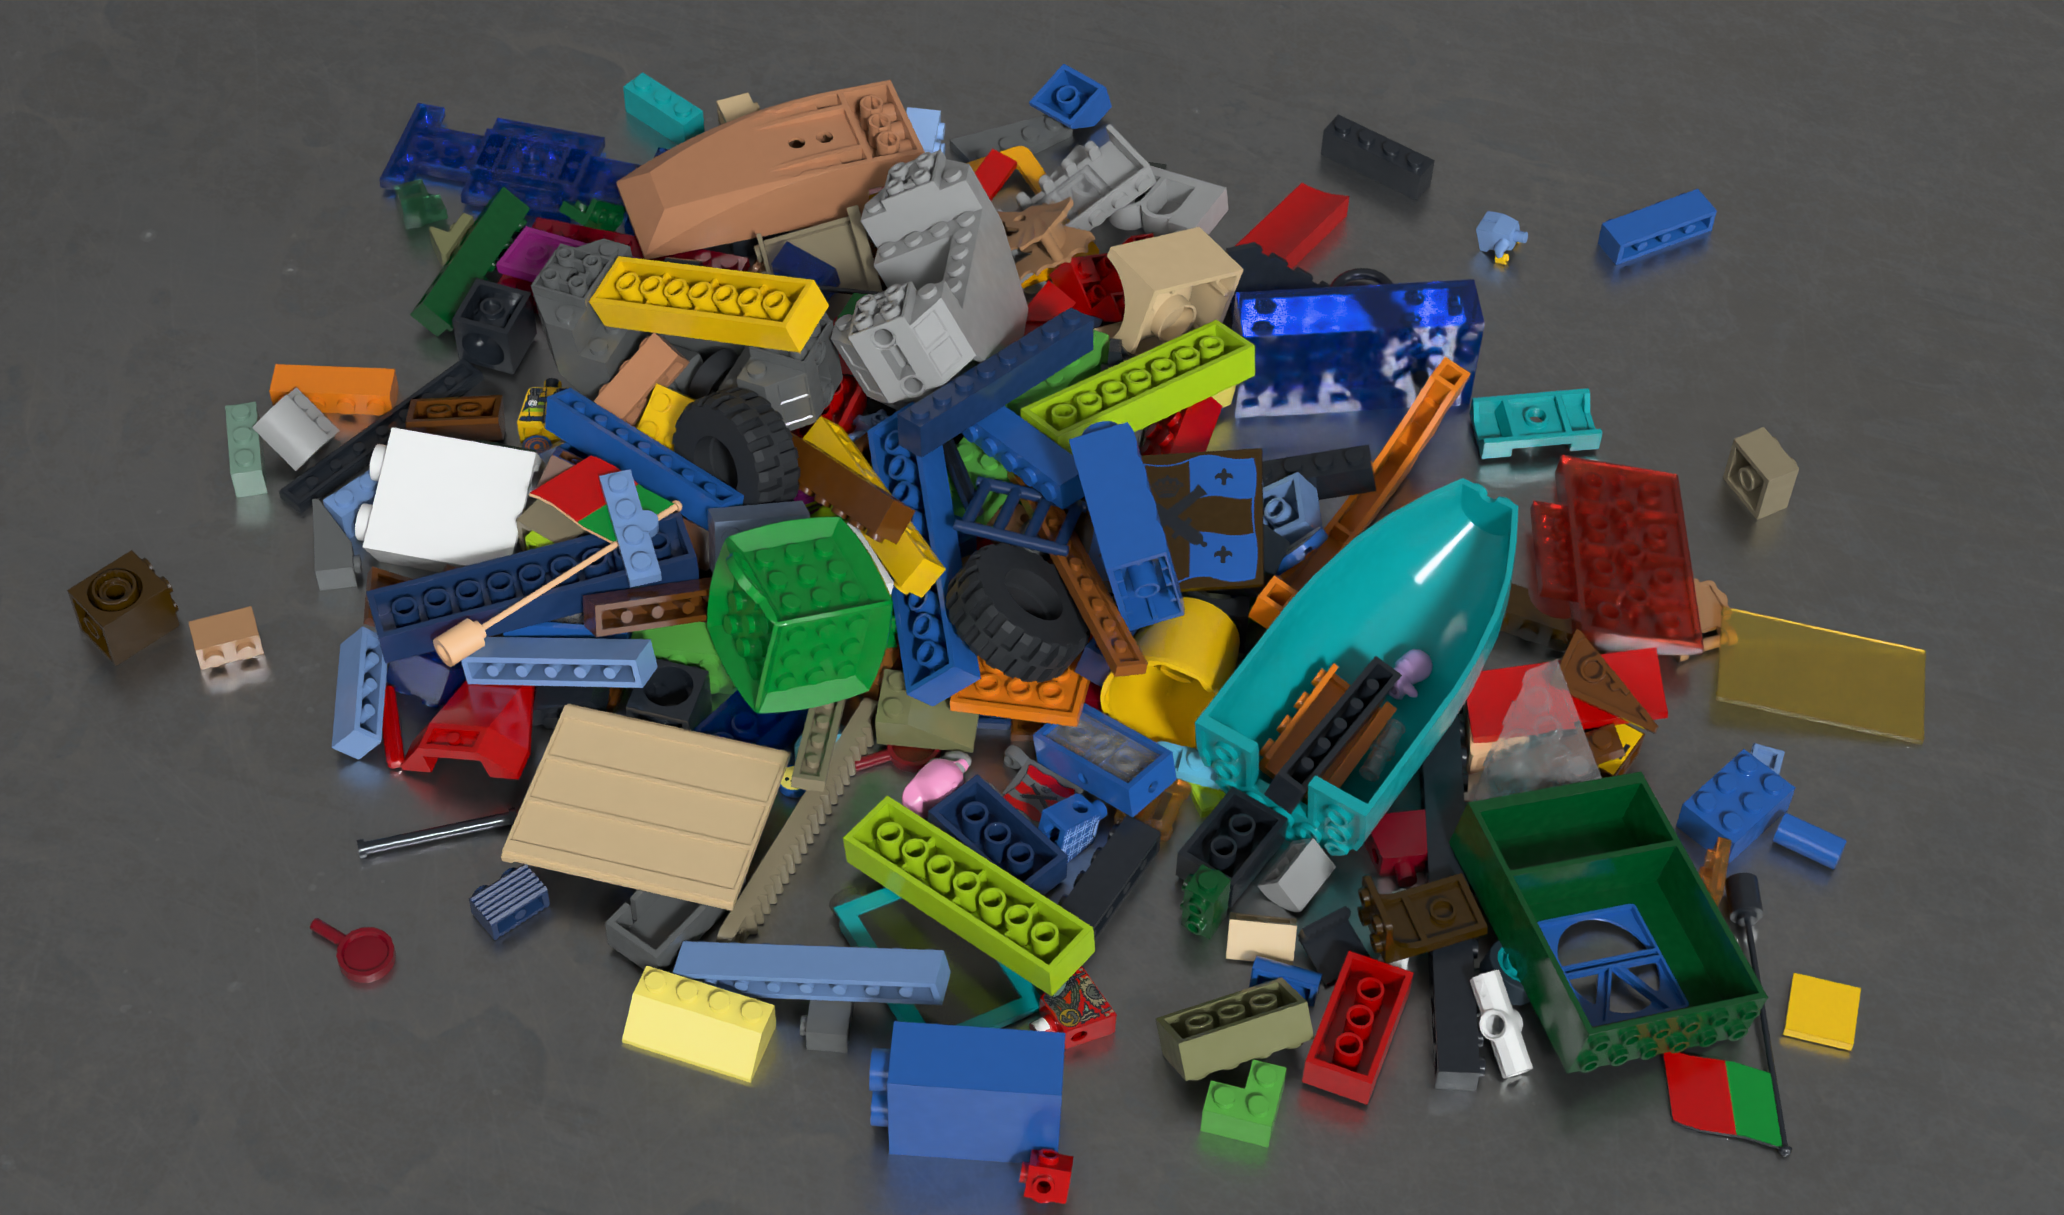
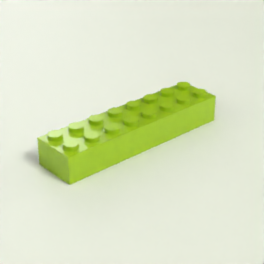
M1216 319L1021 408V418L1073 455L1069 439L1082 436L1084 430L1094 423L1112 421L1119 425L1128 422L1133 431L1136 432L1254 377L1255 345Z
M886 796L843 837L848 863L1050 996H1053L1095 952L1094 929L1092 926L889 796Z

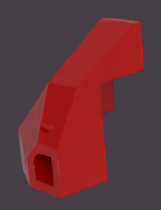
M1153 233L1133 235L1122 244L1152 238L1154 235ZM1108 253L1072 257L1070 263H1062L1049 274L1053 284L1076 302L1072 307L1073 309L1083 314L1103 319V321L1123 322L1125 313L1123 285L1116 268L1107 257Z

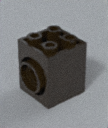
M133 550L67 590L80 629L115 666L180 626L176 614L179 608L170 594L173 592L171 584L164 576L159 578L155 574L151 563L145 557L141 559Z

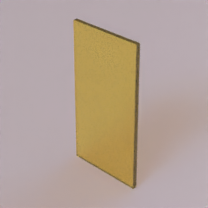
M1723 607L1721 611L1717 691L1715 693L1717 701L1922 745L1925 739L1926 650Z

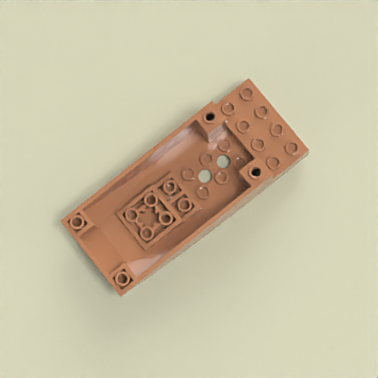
M891 80L791 100L734 119L660 154L618 180L616 185L644 259L648 260L757 238L756 234L761 233L763 237L813 227L849 216L847 208L858 205L862 216L864 205L869 201V189L885 186L888 171L892 166L900 162L907 163L915 160L925 151Z

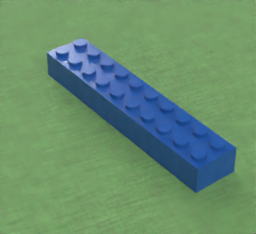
M912 401L869 429L867 433L873 470L892 496L916 511L910 521L946 568L922 598L910 592L906 595L894 585L892 589L906 693L908 696L930 706H935L981 679L977 656L969 649V645L958 636L955 625L949 619V609L946 607L948 585L962 568V560L957 531L953 529L955 517L943 445L922 458L899 445L897 414L915 404Z

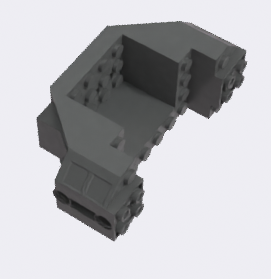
M601 239L576 248L560 243L531 285L546 341L559 373L583 396L593 402L598 397L600 389L606 383L612 381L619 373L620 366L634 356L639 350L641 342L650 333L607 327L589 303V300L618 256L633 258L630 246L607 239ZM826 311L800 353L664 334L670 344L699 353L703 363L722 349H732L739 358L734 366L720 377L710 394L730 387H739L756 392L758 397L767 399L771 403V407L781 414L785 426L790 431L815 423L823 410L830 405L836 389L843 380L839 353L831 340L834 328L833 320L829 319Z

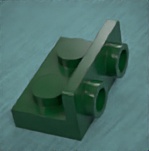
M593 198L590 205L581 200H576L575 203L563 201L559 211L585 227L616 232L623 222V215L626 209L621 204Z

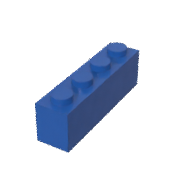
M1695 189L1687 193H1681L1668 200L1659 201L1643 209L1634 210L1618 218L1607 220L1601 225L1598 244L1613 263L1619 265L1712 231L1717 210L1699 189Z

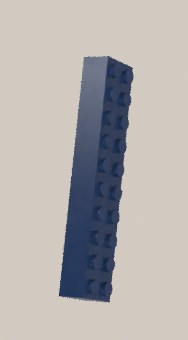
M673 513L660 520L658 533L651 537L661 571V581L630 588L619 547L486 629V637L582 613L583 595L700 579L697 556L681 513ZM590 534L366 591L385 663L436 651L433 639L466 618L473 622L478 621L482 625L611 543Z

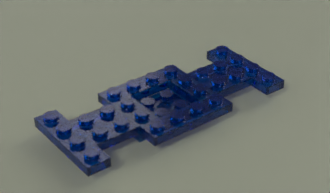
M418 103L379 181L381 188L408 193L417 173L466 182L460 195L461 202L485 207L490 198L504 186L530 208L526 215L571 223L572 219L559 211L563 201L575 203L576 200H581L590 205L592 199L595 198L624 206L616 182L642 165L601 158L605 148V137L497 118L493 128H487L484 136L440 128L446 116L445 108ZM658 147L654 158L670 149ZM532 160L538 161L537 163L529 164ZM628 217L624 225L625 234L636 236Z

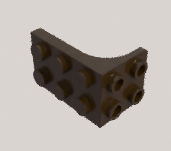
M1463 873L1391 894H1379L1370 874L1362 876V887L1358 888L1361 906L1357 907L1358 916L1362 926L1368 925L1371 932L1369 938L1375 954H1381L1384 963H1393L1487 934L1488 926Z

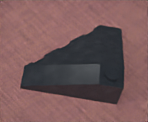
M1251 242L1226 248V253L1244 270L1223 324L1254 344L1255 348H1259L1296 327L1289 317V312H1295L1312 318L1314 313L1319 314L1328 309L1331 287L1323 280L1319 284L1312 281V274L1298 266L1294 270L1287 267V260L1273 252L1269 256L1262 253L1263 249L1259 244ZM1269 314L1273 316L1274 321L1269 326L1262 327L1256 323V319L1261 315Z

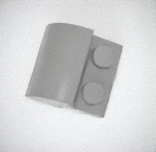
M297 387L279 400L252 427L295 471L312 458L318 450L340 431Z

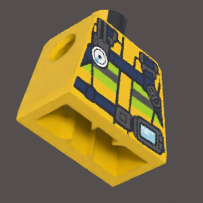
M548 378L544 381V387L528 389L517 421L520 443L535 435L547 437L552 444L562 440L545 429L547 397L567 389L562 388L560 380Z

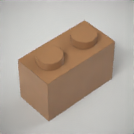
M252 606L188 622L201 670L264 654Z

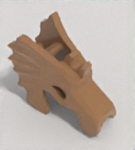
M1071 197L1055 204L1043 203L1042 205L1030 206L1022 212L997 211L1003 222L1011 251L1019 249L1021 252L1031 253L1015 263L1020 280L1029 273H1034L1038 276L1046 268H1055L1064 262L1070 263L1073 255L1077 253H1088V244L1095 240L1093 234L1090 231L1061 224V221L1067 216L1068 211L1074 205Z

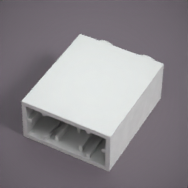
M392 427L388 444H377L373 450L370 461V478L373 481H378L373 505L364 503L358 511L355 523V536L357 540L364 541L363 548L379 562L440 573L447 564L460 568L519 553L521 549L516 519L537 500V498L529 496V493L536 489L547 465L535 452Z

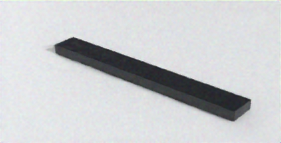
M462 358L279 490L280 498L301 514L313 505L312 499H322L370 464L376 445L388 444L392 427L407 430L405 421L411 399L461 397L484 380L483 373Z

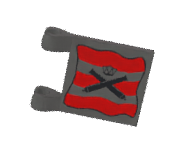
M1010 745L1005 750L1006 756L1003 762L1010 768L1018 769L1019 772L1001 794L991 783L985 781L1037 828H1039L1041 814L1044 809L1076 793L1082 795L1084 789L1030 759L1015 745Z

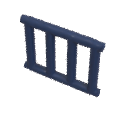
M977 477L976 487L978 488L962 519H956L953 525L955 531L1053 555L1068 556L1069 546L1067 544L1081 513L1088 511L1086 501L1079 499L1064 508L1069 511L1054 542L1037 538V534L1050 507H1058L1052 501H1047L1034 488L992 478ZM990 491L1008 495L993 527L975 523ZM1020 498L1038 502L1024 534L1005 530Z

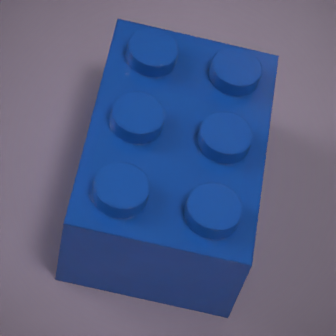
M1743 749L1682 804L1676 827L1725 865H1728L1788 810L1796 787Z

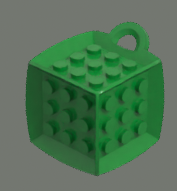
M816 517L782 521L749 529L728 536L725 539L711 580L707 609V628L728 676L754 712L777 713L802 710L848 699L870 690L887 648L892 621L893 600L872 556L855 532L841 517Z

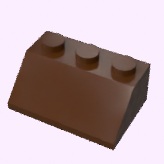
M503 396L411 399L405 421L406 429L467 441H481L484 444L496 443L499 440H504L506 429Z

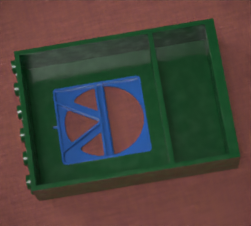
M1641 771L1467 803L1449 843L1506 955L1509 954L1510 963L1517 970V976L1567 1074L1577 1071L1587 1073L1595 1070L1597 1067L1610 1064L1612 1066H1619L1629 1060L1638 1058L1647 1060L1655 1057L1657 1054L1666 1052L1675 1054L1684 1051L1686 1048L1699 1045L1701 1047H1708L1717 1041L1727 1039L1736 1041L1748 1033L1749 1027L1760 1014V1010L1768 996ZM1585 920H1599L1615 924L1630 932L1647 948V950L1562 966L1558 959V943L1563 932L1571 925ZM1655 963L1659 974V990L1655 991L1626 968ZM1612 972L1647 998L1651 1004L1636 1012H1612L1610 1010ZM1598 974L1596 1003L1593 1004L1583 998L1573 988L1570 980Z

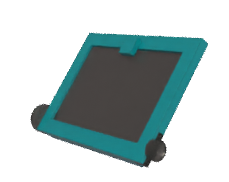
M848 887L842 889L831 898L829 908L838 920L839 928L851 947L944 950L951 973L943 1004L887 1003L898 1021L1002 1028L1039 1012L1040 995L1032 983L885 887L862 896L856 887Z

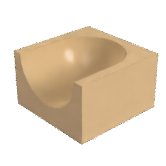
M1200 227L1110 247L1107 257L1116 268L1124 290L1123 322L1094 328L1093 330L1108 334L1109 340L1110 338L1122 339V344L1129 353L1140 355L1216 319L1223 323L1244 269Z

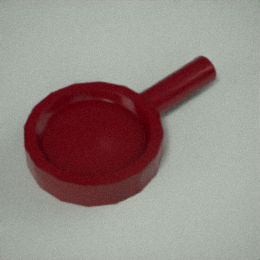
M315 918L310 925L312 931L338 946L336 957L340 970L352 981L370 983L379 980L388 974L395 964L396 951L391 937L383 930L375 927H362L346 935L319 918Z

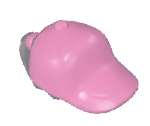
M950 751L944 753L943 759H931L905 787L902 793V805L923 819L927 818L928 811L965 784L963 774L971 766V757L962 751Z

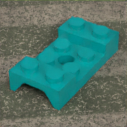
M1589 388L1472 398L1469 415L1482 459L1510 457L1514 448L1568 444L1569 451L1599 449L1603 433L1602 429H1595L1590 412ZM1530 417H1538L1542 422H1534L1530 420Z

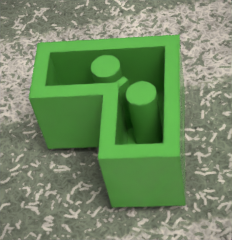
M1253 1059L1245 1089L1211 1080L1203 1108L1200 1131L1268 1148L1284 1089L1287 1068Z

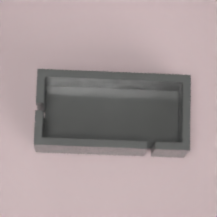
M747 877L744 879L738 898L747 886ZM637 890L630 897L631 906L625 902L605 922L608 945L644 970L646 966L668 972L677 961L682 942H697L727 910Z

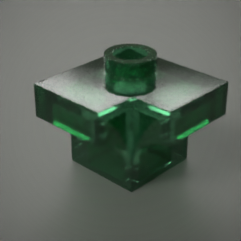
M422 179L394 186L396 207L406 229L420 228L425 224L448 219L447 209L440 194L433 195L428 193Z

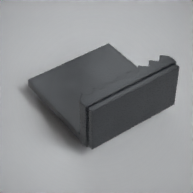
M1347 906L1305 926L1298 934L1299 941L1319 973H1323L1322 980L1325 985L1338 979L1348 951L1371 958L1348 920L1351 910Z

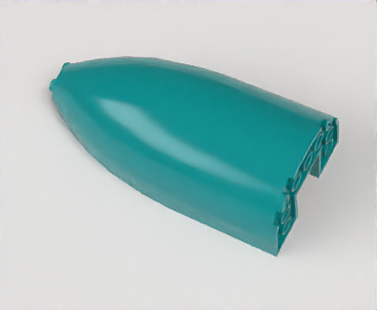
M1461 478L1414 500L1375 523L1355 537L1303 586L1285 606L1195 721L1196 744L1204 766H1211L1218 777L1215 782L1225 794L1233 786L1288 818L1285 840L1289 842L1314 838L1321 848L1326 849L1333 856L1347 855L1350 850L1354 849L1357 851L1363 845L1453 723L1472 692L1498 638L1509 601L1517 544L1519 506L1510 499L1500 496L1497 499L1487 496V490L1482 485ZM1412 649L1422 650L1430 656L1433 664L1432 673L1425 680L1413 685L1418 692L1417 697H1410L1406 694L1402 700H1397L1389 695L1380 707L1388 701L1397 710L1340 788L1315 775L1308 784V805L1301 801L1292 814H1289L1264 795L1273 779L1259 770V762L1263 758L1259 755V751L1269 738L1273 741L1277 740L1280 735L1276 731L1277 727L1287 714L1293 718L1298 710L1293 706L1304 691L1310 695L1314 690L1315 686L1311 682L1321 668L1328 671L1333 663L1339 666L1335 674L1352 685L1375 656L1392 668H1395V662Z

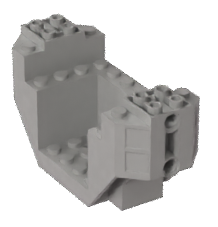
M940 149L933 153L925 152L910 162H900L892 166L888 171L885 187L864 205L861 217L863 226L877 247L874 267L888 289L875 295H865L856 302L853 315L847 314L835 321L831 340L866 396L891 408L900 410L912 401L915 403L1024 337L1028 306L1003 222L970 164L946 159Z

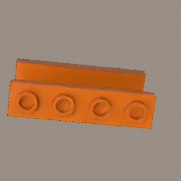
M1333 663L1328 671L1321 668L1311 682L1315 686L1314 690L1310 695L1304 691L1293 706L1298 710L1293 718L1287 714L1277 727L1276 731L1280 733L1277 740L1273 741L1269 738L1259 751V755L1263 757L1259 762V770L1271 779H1274L1279 770L1351 686L1335 674L1339 668L1335 663ZM1388 701L1382 707H1379L1321 779L1340 788L1397 708ZM1308 794L1302 800L1306 805H1308Z

